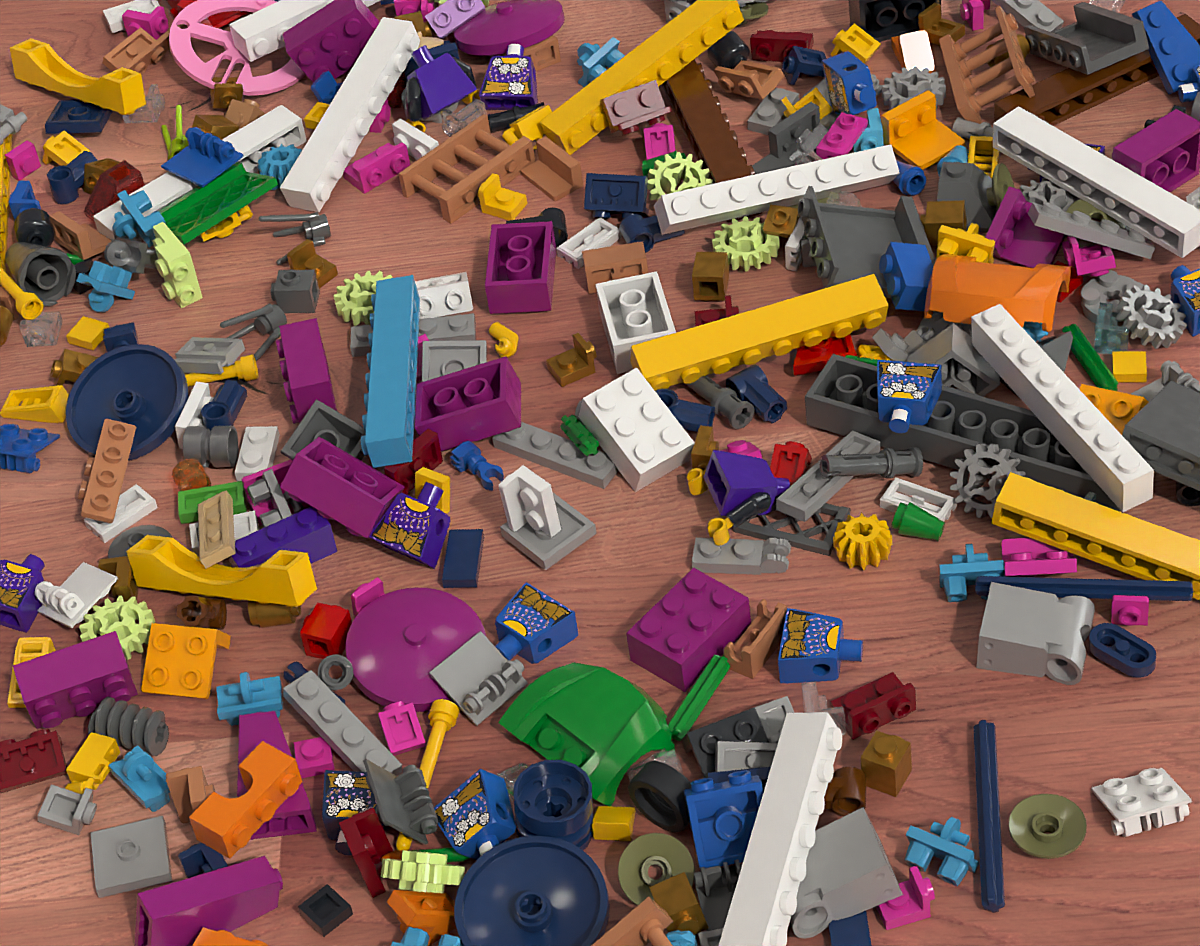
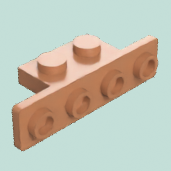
M185 24L177 25V27L184 29ZM140 27L103 57L102 63L112 72L123 67L143 75L149 65L153 62L158 63L170 49V29L156 40Z
M111 419L104 420L95 458L88 457L84 476L90 477L89 481L82 480L78 499L84 500L81 510L82 517L113 523L136 430L135 425Z

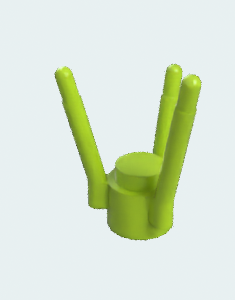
M177 105L175 139L171 141L167 126H161L168 150V160L189 145L186 136L182 132V107Z

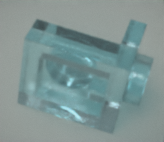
M1100 302L1095 326V351L1103 354H1112V351H1128L1129 329L1118 326V320L1116 317H1113L1112 303Z

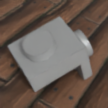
M788 696L755 707L769 743L779 742L786 714L794 713Z
M51 784L38 813V822L80 835L84 823L91 824L97 809V804L93 803V790L85 788L83 795Z

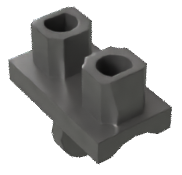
M116 236V240L108 243L105 248L104 257L112 266H118L128 271L144 274V267L157 269L155 261L158 260L156 250L147 249V243Z
M272 469L263 472V479L248 486V493L254 506L271 499L275 508L260 515L263 528L291 516L288 504H291L295 513L304 509L302 503L292 499L287 491L284 494L282 493Z

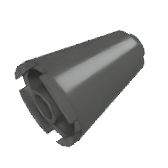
M25 242L14 243L8 248L5 260L16 284L24 292L34 293L43 302L44 306L57 304V300L71 292L76 279V269L66 253L57 248Z

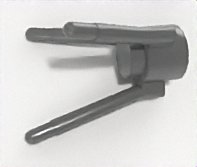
M318 212L297 215H270L258 218L260 222L305 221L302 222V226L274 232V237L304 232L306 239L313 240L314 247L326 244L324 238L331 237L326 215H319ZM287 254L276 261L277 265L288 261Z
M269 303L255 311L220 323V327L225 328L256 318L252 324L227 338L239 339L255 329L263 335L271 334L254 354L257 361L273 342L281 336L279 326L287 324L286 315L276 304L271 305Z

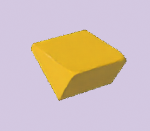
M598 806L592 820L594 840L631 841L636 812L635 807Z

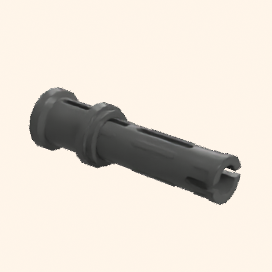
M707 375L700 377L693 383H685L698 395L706 399L712 407H715L717 415H724L729 419L730 425L735 429L744 428L752 420L755 411L754 406L748 401H741L737 398L736 392L731 388L720 387Z
M910 447L907 451H894L891 448H884L875 454L823 455L820 460V471L823 477L880 474L886 479L901 474L918 477L923 469V456L917 447Z

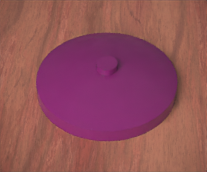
M505 0L485 7V10L454 31V36L458 48L467 54L507 53V46L510 44H519L527 48L547 39L562 27L565 16L562 5L557 0Z
M415 587L384 594L366 605L355 617L349 628L346 638V658L353 667L352 679L367 697L383 706L400 701L404 702L405 705L413 702L416 712L430 711L432 703L438 699L449 700L454 703L449 695L430 676L429 672L480 631L486 636L482 622L473 609L464 601L444 591Z

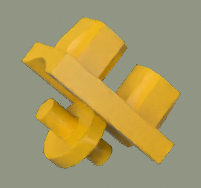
M971 223L967 231L941 225L938 231L936 259L942 254L976 257V262L993 263L995 241L979 235L978 224Z

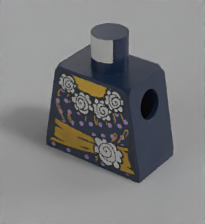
M325 770L322 808L325 830L328 838L336 841L335 849L339 853L352 855L339 822L370 808H374L376 811L377 803L375 796L367 785V772ZM381 822V825L385 831L386 826Z

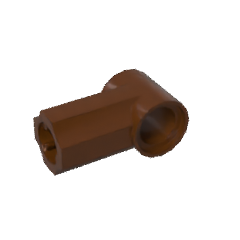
M186 596L184 601L177 605V617L188 627L223 630L227 621L226 603L224 599Z
M856 767L837 769L833 773L831 782H828L824 796V809H833L836 814L843 817L863 807L866 809L865 773Z

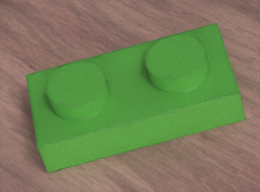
M242 481L179 491L178 511L181 524L198 521V504L226 490L233 499V515L247 512L246 494Z

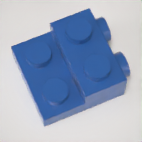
M748 770L737 771L728 775L729 781L714 784L712 778H702L692 781L690 789L683 790L699 869L700 867L710 868L719 865L721 867L723 862L731 865L737 859L739 863L743 862L763 796L762 782L758 775L751 776V772Z

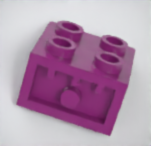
M1009 186L985 238L995 241L993 256L1023 267L1034 268L1039 263L1053 264L1066 234L1035 226L1028 215L1032 203L1026 201L1021 190Z

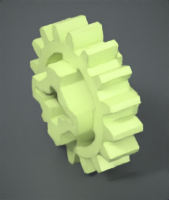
M677 152L675 159L666 154L664 163L656 160L654 169L649 170L647 190H651L649 199H657L658 201L661 195H665L664 191L666 194L710 185L713 183L712 179H708L710 170H701L703 161L692 162V154H689L686 159L682 158L680 152ZM681 179H683L681 186L678 187V190H675L678 183L680 184Z
M744 216L741 222L733 218L731 225L723 223L721 224L722 231L715 230V238L712 239L713 252H727L728 265L732 264V270L738 269L739 266L744 267L745 271H748L750 266L761 269L760 263L770 264L771 257L778 256V249L780 248L779 236L765 234L763 231L764 223H760V217L749 221L748 217Z
M367 271L365 276L362 277L356 273L354 274L355 279H344L345 286H337L338 294L334 295L338 316H343L344 322L352 319L354 326H357L361 321L365 322V325H370V314L374 313L371 295L376 294V281L393 278L392 275L383 278L382 271H379L376 275H371V272Z
M118 596L116 602L113 603L107 598L104 601L105 606L94 605L92 606L94 614H85L83 616L85 623L79 626L82 642L96 638L97 634L102 636L116 631L128 660L131 659V652H144L142 644H148L151 623H155L152 610L148 609L146 602L143 601L138 604L136 597L133 596L127 602H124L123 596Z
M402 850L401 859L383 858L381 877L399 879L398 889L444 893L445 884L460 885L464 878L465 867L447 864V854Z

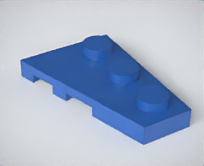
M1161 0L1132 13L1133 18L1142 20L1144 23L1149 46L1148 51L1168 95L1178 91L1179 85L1192 83L1193 68L1196 65H1200V45Z

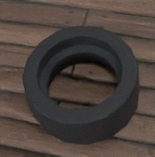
M659 761L647 762L628 785L629 796L634 805L653 824L670 832L683 831L690 823L683 791L691 788L690 781L666 763Z

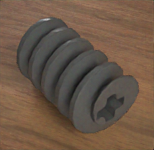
M112 697L103 699L99 707L93 712L88 725V735L93 732L115 738L118 746H124L127 749H133L138 745L144 752H148L152 756H158L164 751L169 738V728L165 723L163 711L156 710L153 712L149 707L140 709L138 704L133 703L128 706L126 701L119 700L116 702Z

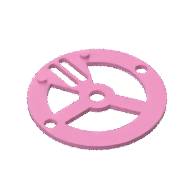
M197 0L185 7L176 16L171 25L169 46L175 62L188 76L211 89H214V85L217 84L212 79L223 59H228L231 62L222 81L219 83H226L234 65L242 63L244 67L236 84H242L243 95L248 96L264 95L284 90L300 81L306 75L291 58L285 66L273 73L252 77L249 61L235 47L231 31L200 24L202 20L217 13L227 11L254 13L277 1ZM185 24L188 28L181 29L177 25ZM193 37L222 45L226 51L204 63L194 52L190 38Z

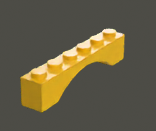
M30 38L10 47L15 78L25 81L30 85H37L48 91L62 93L66 97H74L82 100L84 103H92L100 106V108L119 112L121 115L133 114L136 109L146 105L142 75L139 72L121 67L100 78L87 76L72 68L47 43Z
M146 535L126 551L136 585L138 587L152 588L156 591L170 590L177 591L180 594L193 593L205 595L206 597L231 598L235 601L249 600L257 601L260 604L273 603L285 605L286 607H297L302 605L317 590L309 556L305 552L279 550L266 562L248 568L228 567L219 564L205 568L200 561V556L188 550L171 537Z

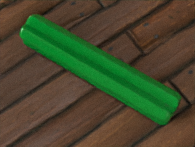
M1076 324L1063 327V333L1071 331L1073 340L1070 350L1094 384L1099 388L1117 391L1118 381Z
M714 655L711 657L669 721L668 726L672 733V740L681 741L686 733L689 732L729 671L730 664L725 656Z

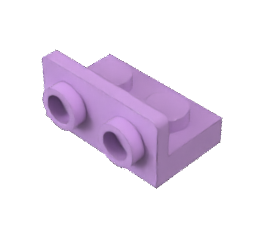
M447 0L427 14L425 18L437 36L443 39L485 10V5L482 0Z

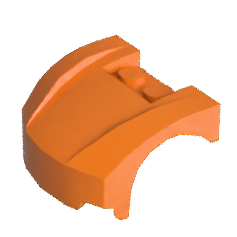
M942 254L935 261L928 284L924 318L931 319L933 311L943 312L945 321L971 324L972 316L1001 304L1021 327L1024 326L1025 321L1042 323L1043 331L1050 332L1053 327L1058 292H1069L1071 266L1039 263L1034 268L976 262V257Z

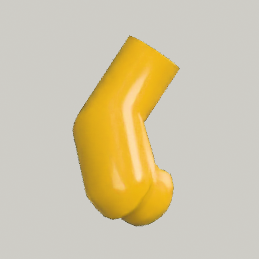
M494 322L489 328V334L499 341V345L495 344V350L500 357L507 356L509 358L517 351L519 337L501 323Z

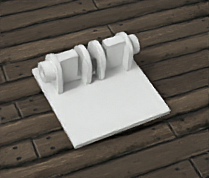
M83 562L60 587L54 586L48 581L40 582L36 586L35 596L43 604L37 611L63 625L73 628L84 620L83 616L88 614V611L99 599L109 593L111 586L118 578Z
M1163 768L1145 769L1138 775L1124 779H1109L1104 784L1091 788L1096 797L1116 819L1111 821V826L1116 836L1122 834L1123 837H1128L1141 833L1142 827L1145 831L1151 830L1150 816L1154 826L1160 828L1162 824L1165 826L1181 822L1185 816L1190 814L1187 804L1192 802L1191 798Z

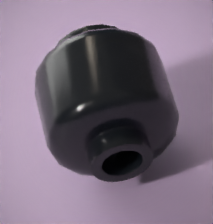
M730 31L710 46L707 54L716 67L734 69L742 60H748L750 50L738 34Z
M30 208L19 213L14 224L17 241L49 247L54 241L55 236L49 214L39 208Z

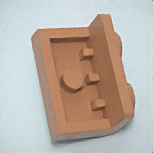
M742 60L734 69L720 66L714 69L719 79L718 84L725 92L762 100L775 90L777 84L785 77L782 70L778 67Z
M202 766L184 768L166 774V782L181 823H189V816L215 792L214 785H208Z

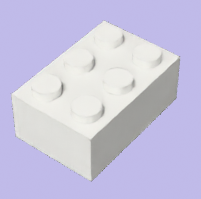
M657 271L595 284L599 312L617 374L633 370L630 362L631 346L676 333Z
M638 368L631 370L582 399L578 417L599 441V445L635 492L689 461L695 444Z

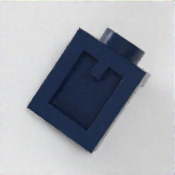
M792 46L789 55L783 60L782 72L790 85H795L800 72L811 77L815 75L825 77L821 61L827 58L822 51Z
M134 322L104 329L105 335L103 340L107 352L122 346L139 344Z
M203 843L194 844L178 855L187 878L228 867L222 854Z

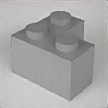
M954 323L907 357V362L942 365V385L950 387L954 385L962 391L985 396L1000 385V375L974 348L972 336Z

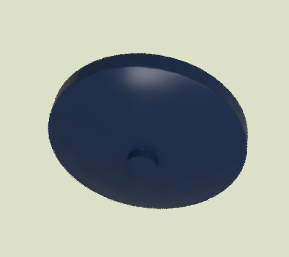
M126 345L103 354L81 373L69 394L66 405V422L72 438L87 454L95 458L104 420L111 419L136 426L128 461L152 452L164 443L176 429L175 425L188 400V384L185 374L167 352L151 345Z
M550 836L519 837L503 842L487 851L477 859L462 879L457 891L454 907L456 928L463 946H591L604 935L610 912L606 883L597 864L586 852L576 845Z

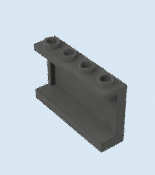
M1086 2L1073 6L1077 22L1054 32H1049L1032 25L1024 27L1025 38L1030 46V54L1087 75L1149 49L1142 20Z

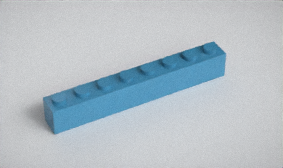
M413 275L376 281V294L371 295L374 313L370 314V324L373 332L368 334L371 352L367 353L370 373L365 375L369 393L364 394L367 414L362 416L366 435L361 436V447L365 456L369 455L373 468L412 462L420 296Z

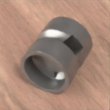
M187 426L183 436V456L188 468L208 467L210 463L214 467H235L239 448L238 435L234 426H214L211 431L206 429L205 426Z

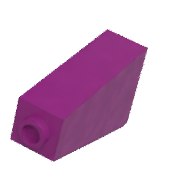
M275 711L239 715L238 766L262 741L292 757ZM238 767L237 797H240L249 790L245 788ZM303 783L299 785L298 790L292 796H289L278 807L273 817L262 824L251 836L250 840L317 832V825Z
M264 855L137 893L134 946H192L203 927L214 931L225 930L231 932L278 907L279 891L283 889L281 874L278 869L272 868Z

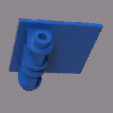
M198 127L189 128L185 134L189 145L161 165V167L200 187H204L244 157V155L235 151L232 143L220 140L219 137L213 136L211 133H205Z
M16 424L0 426V469L8 468V470L12 471L16 469V471L26 473L38 471L40 459L36 458V453L60 438V434L48 433L43 428L21 429Z

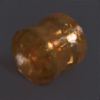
M196 459L183 460L172 471L173 481L178 486L179 491L211 486L210 478L205 473L202 463Z

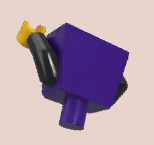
M426 45L411 53L419 68L407 76V123L414 127L416 126L417 129L424 133L426 127L419 121L421 118L426 120L460 100L472 106L474 105L472 97L480 100V90L476 88L474 75L469 65L448 53L434 59Z
M719 450L712 451L706 470L694 468L687 474L690 493L692 495H700L709 488L720 515L728 516L726 519H711L708 523L709 536L713 537L714 543L717 546L724 545L729 541L728 529L732 526L737 528L753 516L768 514L774 499L778 498L790 487L788 478L773 476L767 461L764 459Z

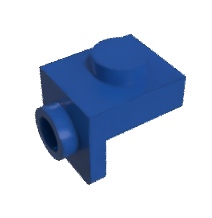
M326 71L311 85V90L319 102L331 104L343 82L337 84L332 74Z
M18 181L14 192L10 194L9 206L14 220L19 213L26 209H41L39 201L35 198L30 181Z

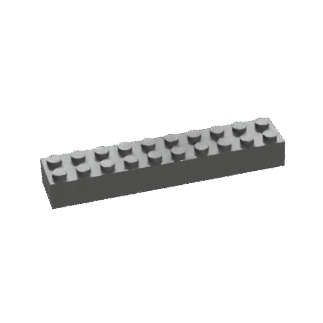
M836 354L831 356L805 395L807 425L847 436L853 430L880 441V447L891 448L894 451H907L910 447H917L920 449L924 460L957 470L960 467L954 461L956 459H967L964 450L972 449L976 452L977 444H985L988 450L990 444H998L999 452L1003 449L1011 450L1010 460L1020 459L1021 462L1015 468L1017 471L1025 472L1026 475L1023 477L1122 512L1031 410L942 385V392L928 423L925 425L910 424L907 432L896 433L889 428L888 422L879 420L877 366ZM983 458L990 466L1000 464L992 458ZM995 474L986 475L987 479H992L991 477Z

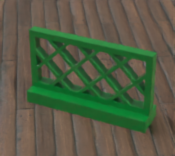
M236 162L206 186H197L160 209L159 212L163 216L167 227L185 245L276 187L278 182L272 176L246 172L243 164Z

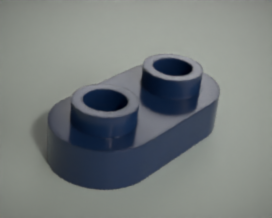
M1102 623L1091 630L1089 634V649L1097 658L1126 675L1135 678L1148 676L1155 670L1156 650L1151 644L1112 623Z

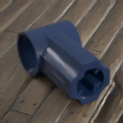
M83 151L68 165L57 166L49 170L47 178L56 203L68 204L79 197L78 188L84 184L85 164L98 161L93 153Z
M637 214L630 215L622 220L619 228L627 244L643 241L645 253L650 251L657 242L685 234V230L662 235L657 215L643 218Z
M753 364L727 378L725 381L726 388H731L735 391L737 398L741 401L751 403L754 406V412L764 422L769 421L772 424L780 420L782 414L787 410V401L768 384L766 375L758 365Z
M226 380L225 384L220 385L213 401L205 404L201 409L206 429L211 431L214 426H234V422L247 398L245 387L232 380Z
M662 388L655 390L684 429L698 432L700 425L713 427L715 407L680 400L677 394L670 389Z

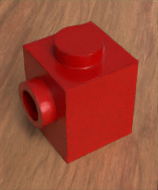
M317 602L311 614L305 617L300 631L306 656L324 659L334 654L342 655L346 648L347 634L352 624L349 609Z

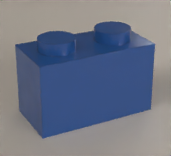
M890 242L886 253L880 258L879 269L884 275L887 292L891 295L895 309L924 311L928 284L933 270V264L926 245Z

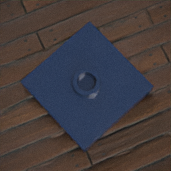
M82 100L58 101L45 123L46 134H56L62 131L67 133L102 132L113 110L103 109L92 103H84Z

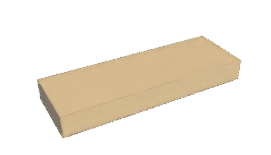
M226 490L198 504L200 561L205 568L236 553L233 499Z

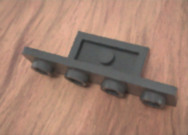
M810 102L768 130L770 154L752 165L755 174L800 165L816 154V147L839 117V114L831 112L820 120L819 106Z

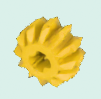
M862 512L859 517L854 518L848 515L845 522H838L836 532L834 533L835 537H833V547L837 552L839 562H847L850 569L860 565L865 570L866 566L870 564L878 568L880 560H888V555L893 545L892 535L890 534L887 522L885 520L879 521L876 514L865 517Z

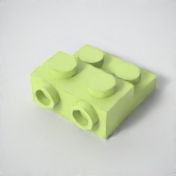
M164 222L152 226L156 237L152 242L158 257L155 265L160 275L164 277L165 282L162 283V289L169 300L174 299L181 308L202 299L190 252Z

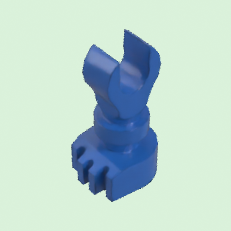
M465 441L451 451L453 455L450 456V463L459 472H464L468 469L473 474H477L483 488L493 491V482L489 479L490 477H496L501 482L504 480L501 467L488 463L481 455V450L471 441Z

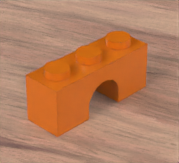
M264 741L238 766L245 788L249 791L237 798H225L213 792L189 816L196 839L229 859L240 848L247 845L251 836L264 822L269 821L273 817L278 807L289 796H292L302 783L296 759Z

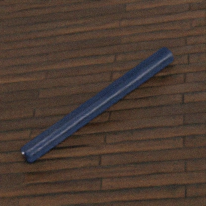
M979 576L976 578L975 586L976 594L979 596H988L991 582L1056 594L1058 598L1074 595L1083 596L1088 599H1112L1114 595L1147 596L1149 600L1191 601L1193 598V584L1189 581Z
M980 720L979 724L974 726L981 901L984 910H991L992 913H996L1005 906L996 726L994 723Z

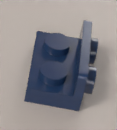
M586 173L584 210L593 213V218L601 217L602 219H610L611 214H622V219L635 214L648 215L649 209L646 208L648 177Z

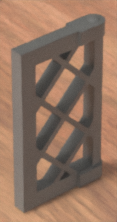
M777 498L774 499L775 502L773 503L770 512L776 510ZM825 503L812 515L819 525L802 531L797 523L801 520L787 514L786 518L771 524L766 515H756L737 528L733 526L735 533L763 540L769 538L788 540L791 547L830 556L834 548L833 537H835L834 533L836 532L838 522H845L847 516L850 515L851 509ZM819 513L832 515L835 518L824 523ZM760 516L765 526H759L751 524L749 522L751 519ZM792 524L797 534H791L779 531L777 529ZM822 532L826 535L824 541L809 538Z

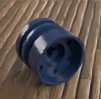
M544 760L530 765L520 773L514 784L516 837L550 836L570 842L582 850L586 849L593 837L592 783L586 772L576 764L564 760Z

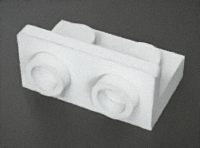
M467 272L415 281L420 296L419 319L435 318L473 310Z
M524 465L508 475L499 484L498 487L508 526L512 531L519 530L527 522L533 529L537 531L542 530L551 538L561 530L551 484Z

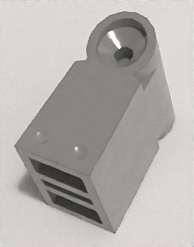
M991 582L979 633L976 668L1043 677L1046 674L1052 680L1065 685L1079 683L1083 675L1086 659L1084 642L1091 632L1094 618V603L1083 596L1074 595L1058 599L1056 594Z
M864 807L815 830V843L808 852L806 876L803 881H800L796 897L797 907L795 913L791 915L790 924L798 938L814 937L825 930L832 920L836 921L854 916L903 895L880 838Z

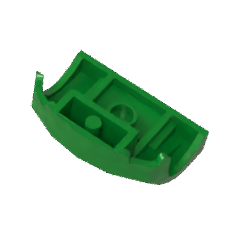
M575 662L553 669L532 682L515 699L498 722L519 740L534 748L547 760H564L576 764L586 772L592 783V798L607 806L613 804L616 791L624 774L641 756L652 750H665L673 753L675 749L674 743L671 741L672 733L667 724L665 712L643 688L604 667Z

